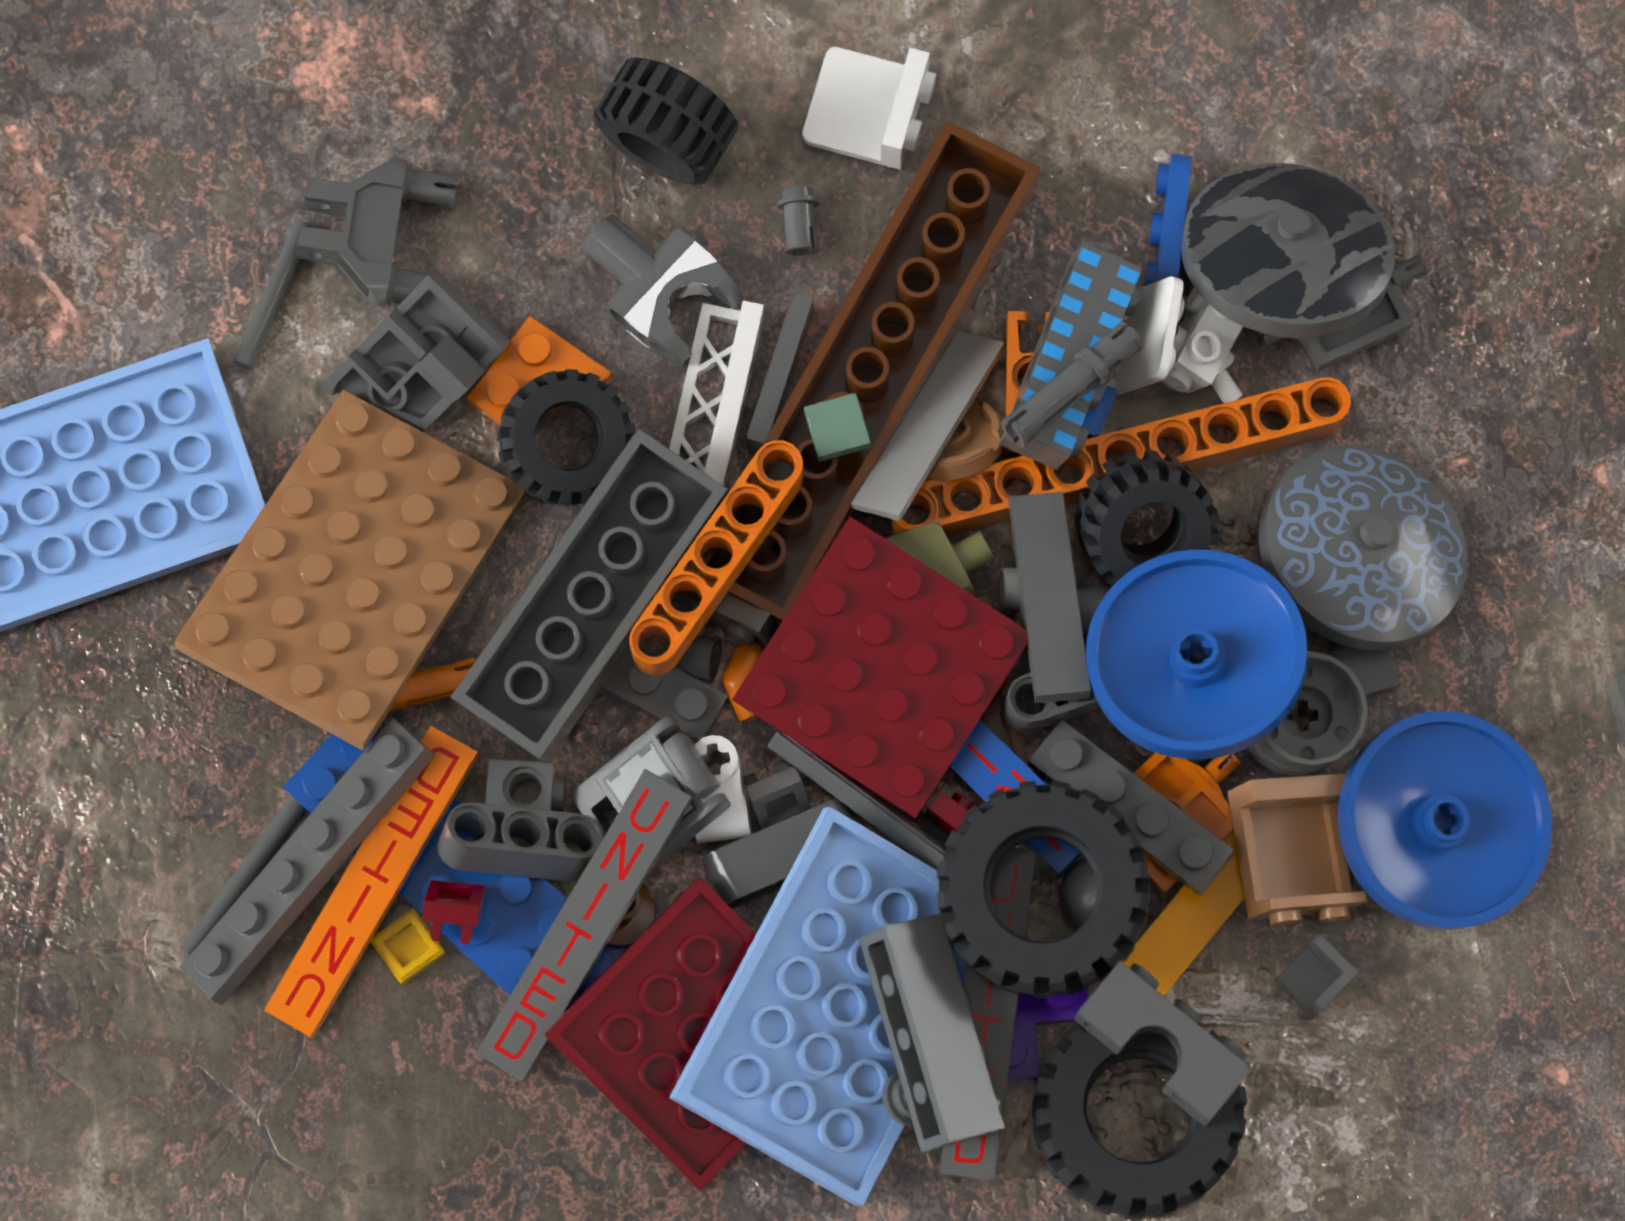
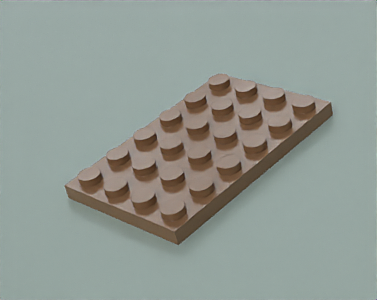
M342 390L176 637L175 649L364 751L525 500L526 493L520 485L514 483L508 477Z

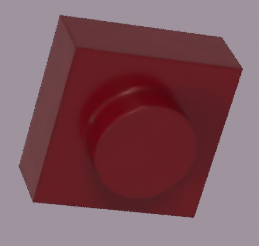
M940 790L928 805L926 816L951 833L952 830H958L964 822L963 815L974 804L958 793H954L950 798Z

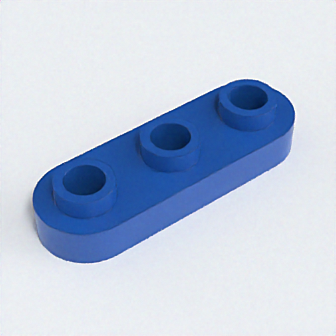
M1171 153L1169 164H1158L1155 194L1164 195L1162 213L1153 212L1149 244H1157L1159 247L1157 263L1147 262L1144 286L1171 276L1179 278L1181 240L1185 225L1192 156Z

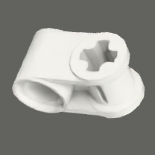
M710 735L700 739L694 746L705 763L711 761L712 752L720 751L725 760H730V763L721 765V774L714 775L721 786L707 798L700 799L705 803L712 796L723 793L730 801L731 806L695 835L697 843L741 839L752 834L749 799L745 790L743 765L739 753L734 745L722 736Z

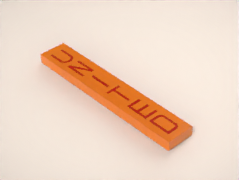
M433 726L429 727L421 742L436 756L363 840L264 1009L265 1012L314 1039L480 755L477 751Z

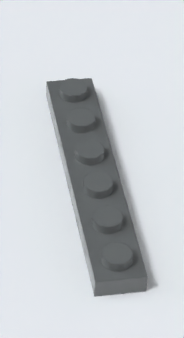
M392 718L180 968L211 1000L223 1005L436 755L403 724Z

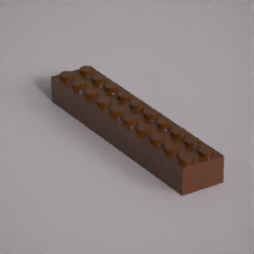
M948 120L763 443L764 445L771 441L779 440L793 444L799 450L803 459V483L797 495L727 593L770 613L778 627L849 517H854L857 510L852 508V501L956 335L1037 190L1040 167ZM856 393L870 439V448L818 462L805 418L804 407ZM775 461L765 468L764 473L772 480L782 481L790 477L794 470L786 462ZM745 504L735 510L733 517L742 524H753L762 517L763 512L755 505ZM712 548L704 554L702 561L711 568H722L731 561L732 555L726 549Z

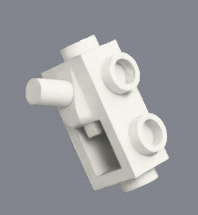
M1194 287L1185 301V317L1182 323L1176 327L1173 344L1176 351L1174 365L1162 382L1176 391L1187 393L1211 385L1223 403L1237 400L1243 394L1226 368L1232 364L1235 358L1230 349L1243 326L1216 311Z

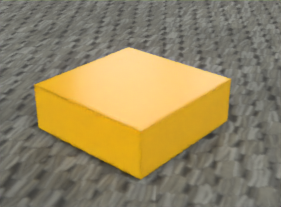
M414 908L373 936L371 940L374 948L402 986L446 955L438 941L432 940L430 930Z

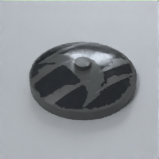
M1256 164L1233 170L1212 181L1199 193L1190 206L1181 240V254L1185 271L1203 299L1216 311L1237 324L1254 331L1278 337H1321L1356 325L1372 313L1382 301L1387 292L1395 263V245L1390 227L1375 204L1360 190L1337 176L1297 164Z

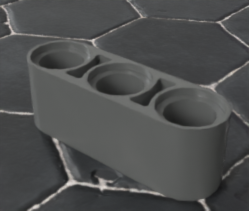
M834 799L708 853L702 857L701 861L715 893L732 909L781 889L823 808L832 807L855 821L851 809L839 799Z
M470 802L454 807L449 813L439 837L437 848L443 862L449 867L460 871L558 881H578L604 837L599 824L591 817L583 814ZM456 832H467L474 836L476 841L469 842L463 840ZM510 837L522 838L528 842L530 847L518 846ZM564 843L578 845L583 850V853L571 851Z

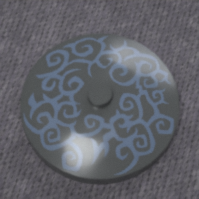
M1355 445L1334 446L1313 452L1303 457L1285 472L1270 491L1264 503L1259 522L1258 539L1265 571L1278 580L1290 594L1297 605L1303 623L1314 632L1335 643L1351 648L1374 651L1390 650L1412 644L1426 636L1443 621L1454 608L1462 593L1467 574V547L1461 524L1453 507L1436 484L1424 473L1391 453Z

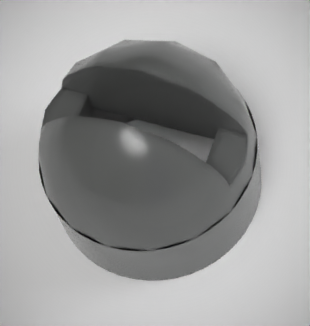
M705 635L696 636L680 659V664L685 672L696 678L713 680L717 675L721 661V639Z

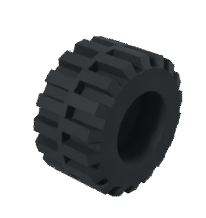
M639 57L626 59L593 113L595 123L604 136L626 156L658 175L673 181L693 185H702L708 181L739 126L738 121L727 105L705 85L670 65Z
M566 369L559 372L554 370L544 373L520 388L504 408L500 417L502 419L501 425L497 430V441L500 444V452L498 454L501 464L504 463L509 472L507 474L514 483L520 485L531 498H539L543 500V503L551 505L565 504V506L588 501L635 434V423L630 422L628 413L631 410L627 402L622 403L616 395L619 391L611 384L606 385L601 382L599 376L592 373H579L576 369ZM569 406L579 409L588 416L594 425L597 436L596 449L592 457L578 468L569 470L555 468L548 464L537 450L535 443L536 426L541 417L553 408Z
M1145 450L1143 459H1139L1134 451L1123 453L1124 462L1116 465L1110 459L1102 464L1106 472L1100 478L1092 473L1086 481L1091 489L1090 493L1080 492L1077 505L1082 513L1075 514V526L1080 532L1078 539L1099 574L1103 575L1111 586L1138 565L1155 557L1176 551L1210 550L1209 545H1219L1220 532L1214 525L1220 523L1217 509L1212 504L1214 500L1187 465L1183 467L1177 458L1169 454L1162 459L1157 451ZM1152 502H1164L1173 505L1171 523L1158 539L1143 545H1130L1121 542L1123 525L1129 515L1137 508Z

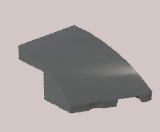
M434 268L323 382L320 388L325 393L331 395L345 390L380 410L397 416L401 421L426 430L455 400L420 367L419 363L449 334L486 369L511 342Z

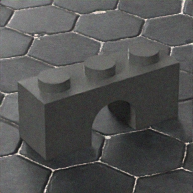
M1119 961L1077 1012L1074 1020L1116 1055L1122 1051L1132 1038L1139 1034L1156 1033L1168 1039L1176 1050L1178 1064L1175 1074L1161 1092L1205 1127L1252 1070L1244 1062L1248 1057L1247 1053L1225 1035H1221L1216 1040L1200 1027L1204 1019L1187 1003L1177 999L1172 1004L1156 991L1160 983L1143 967L1134 963L1128 968Z

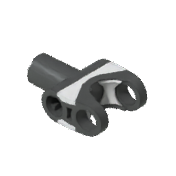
M611 214L592 230L583 245V250L623 284L604 304L607 312L641 344L676 365L682 366L692 355L685 342L674 333L676 328L669 321L670 314L678 303L686 298L697 296L707 298L714 303L719 301L727 308L734 310L744 299L739 287L715 258L680 229L675 228L654 250L616 216Z

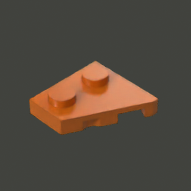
M529 316L510 340L511 343L498 356L469 394L467 401L470 406L500 426L502 420L500 417L504 408L511 401L512 396L532 379L554 370L559 372L566 369H576L579 373H592L599 376V380L606 385L611 381L612 373ZM564 406L553 408L548 412L552 413Z

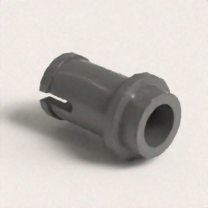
M796 186L786 188L782 191V199L778 201V208L783 210L785 253L787 255L805 256L819 251L815 208L820 205L819 198L814 196L813 188Z

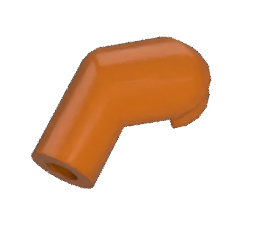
M754 642L751 647L741 644L736 647L722 673L723 685L739 722L755 717L754 714L732 701V698L765 649V646Z

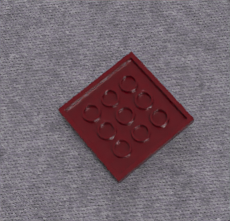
M849 517L732 698V701L913 818H916L1027 646V630L854 518Z
M698 877L543 1033L559 1052L698 1191H701L747 1143L669 1097L756 936V933L701 877Z

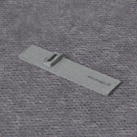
M959 331L956 333L852 501L853 509L898 521L902 519L1005 350L1004 342Z

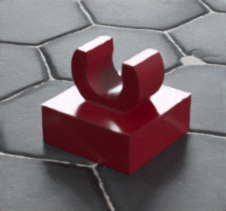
M431 880L423 901L422 921L432 922L430 935L433 941H440L444 924H457L462 931L461 944L468 945L483 911L486 885Z

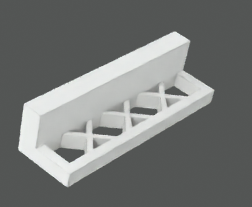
M744 300L741 311L702 303L691 351L692 355L688 364L669 448L678 456H680L681 449L683 448L689 457L686 459L687 462L725 488L728 485L764 324V305ZM711 320L737 325L733 345L720 353L716 352L707 338ZM705 348L711 358L701 364ZM730 358L727 368L724 361ZM717 366L725 378L723 391L720 396L706 404L696 389L697 379ZM694 398L700 408L690 414ZM719 407L716 418L712 411ZM706 416L714 428L711 444L695 453L684 437L686 427ZM707 458L706 466L704 468L701 461Z

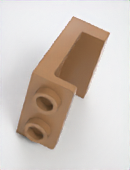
M1346 773L1253 779L1228 791L1248 920L1269 918L1270 926L1278 927L1300 923L1303 921L1302 915L1317 914L1320 923L1335 922L1351 918L1350 909L1368 902L1366 891L1352 892L1347 860L1339 837L1337 801H1339Z

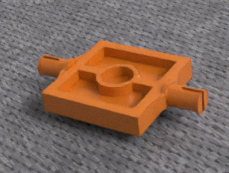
M1155 753L1133 773L1219 839L1223 840L1234 830L1230 805L1224 799L1218 784L1241 765L1236 756L1221 769L1218 768L1232 754L1213 759L1203 769L1187 759ZM1144 855L1148 866L1149 880L1164 895L1179 880Z

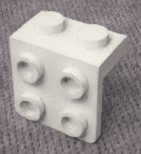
M839 47L830 48L825 54L802 131L804 142L813 147L900 170L906 150L914 152L919 140L922 121L915 118L920 102L929 104L933 92L936 73L929 72L930 53L909 48L905 65Z
M1171 276L1141 287L1143 292L1134 313L1130 318L1124 315L1122 322H1126L1128 327L1134 328L1142 339L1144 347L1109 375L1111 380L1107 385L1116 389V396L1163 381L1171 371L1176 358V351L1173 347L1176 327L1185 306L1184 298L1182 297L1183 280Z

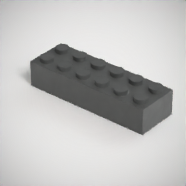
M638 428L451 695V698L543 762L549 763L630 647V633L634 625L729 492L728 489Z

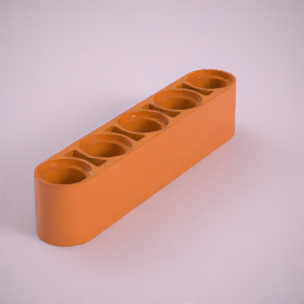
M774 440L764 444L757 451L634 625L630 633V649L635 665L642 672L649 675H663L670 672L677 665L799 492L803 483V459L799 450L793 444ZM783 461L788 463L794 471L787 479L775 481L770 479L764 473V470L772 462ZM745 504L755 505L763 512L762 517L753 524H742L733 517V514L738 507ZM712 548L726 549L732 555L731 561L722 568H711L702 561V558ZM683 591H691L701 598L700 605L689 613L675 610L671 602L678 593ZM660 635L670 642V646L663 655L650 657L640 650L642 642L649 636Z

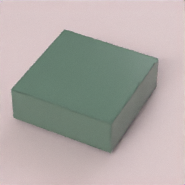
M856 393L804 407L805 418L818 462L870 448V439Z

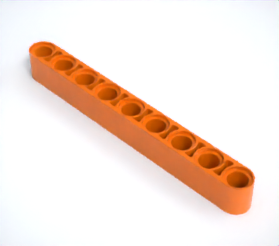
M1330 377L1318 378L1088 438L1077 458L1070 456L1062 464L1075 466L1080 470L1083 478L1075 484L1062 483L1054 474L1056 469L1024 455L993 463L987 469L967 478L949 481L936 479L924 481L910 505L923 507L929 515L928 519L919 525L908 524L903 519L900 521L890 519L891 529L894 535L932 522H939L945 535L948 537L1009 521L1008 501L1010 495L1005 492L1003 484L1012 478L1025 480L1030 485L1032 491L1028 495L1063 492L1065 506L1077 503L1080 492L1090 493L1091 489L1086 481L1092 473L1100 478L1106 472L1102 464L1107 462L1106 457L1108 454L1119 451L1123 453L1134 451L1139 459H1143L1145 450L1157 451L1160 457L1164 459L1165 455L1160 452L1157 443L1165 438L1175 439L1182 444L1185 452L1175 458L1179 460L1183 467L1187 465L1192 472L1326 438L1335 434L1342 427L1351 405L1350 393L1339 380ZM1320 398L1327 399L1334 404L1337 414L1331 417L1320 416L1312 409L1311 401ZM1265 412L1278 413L1284 418L1286 427L1281 430L1267 429L1262 424L1260 415ZM1215 425L1227 426L1233 431L1235 440L1228 444L1218 443L1211 438L1208 430ZM967 491L978 497L980 505L972 511H962L953 505L951 501L953 496L959 492Z

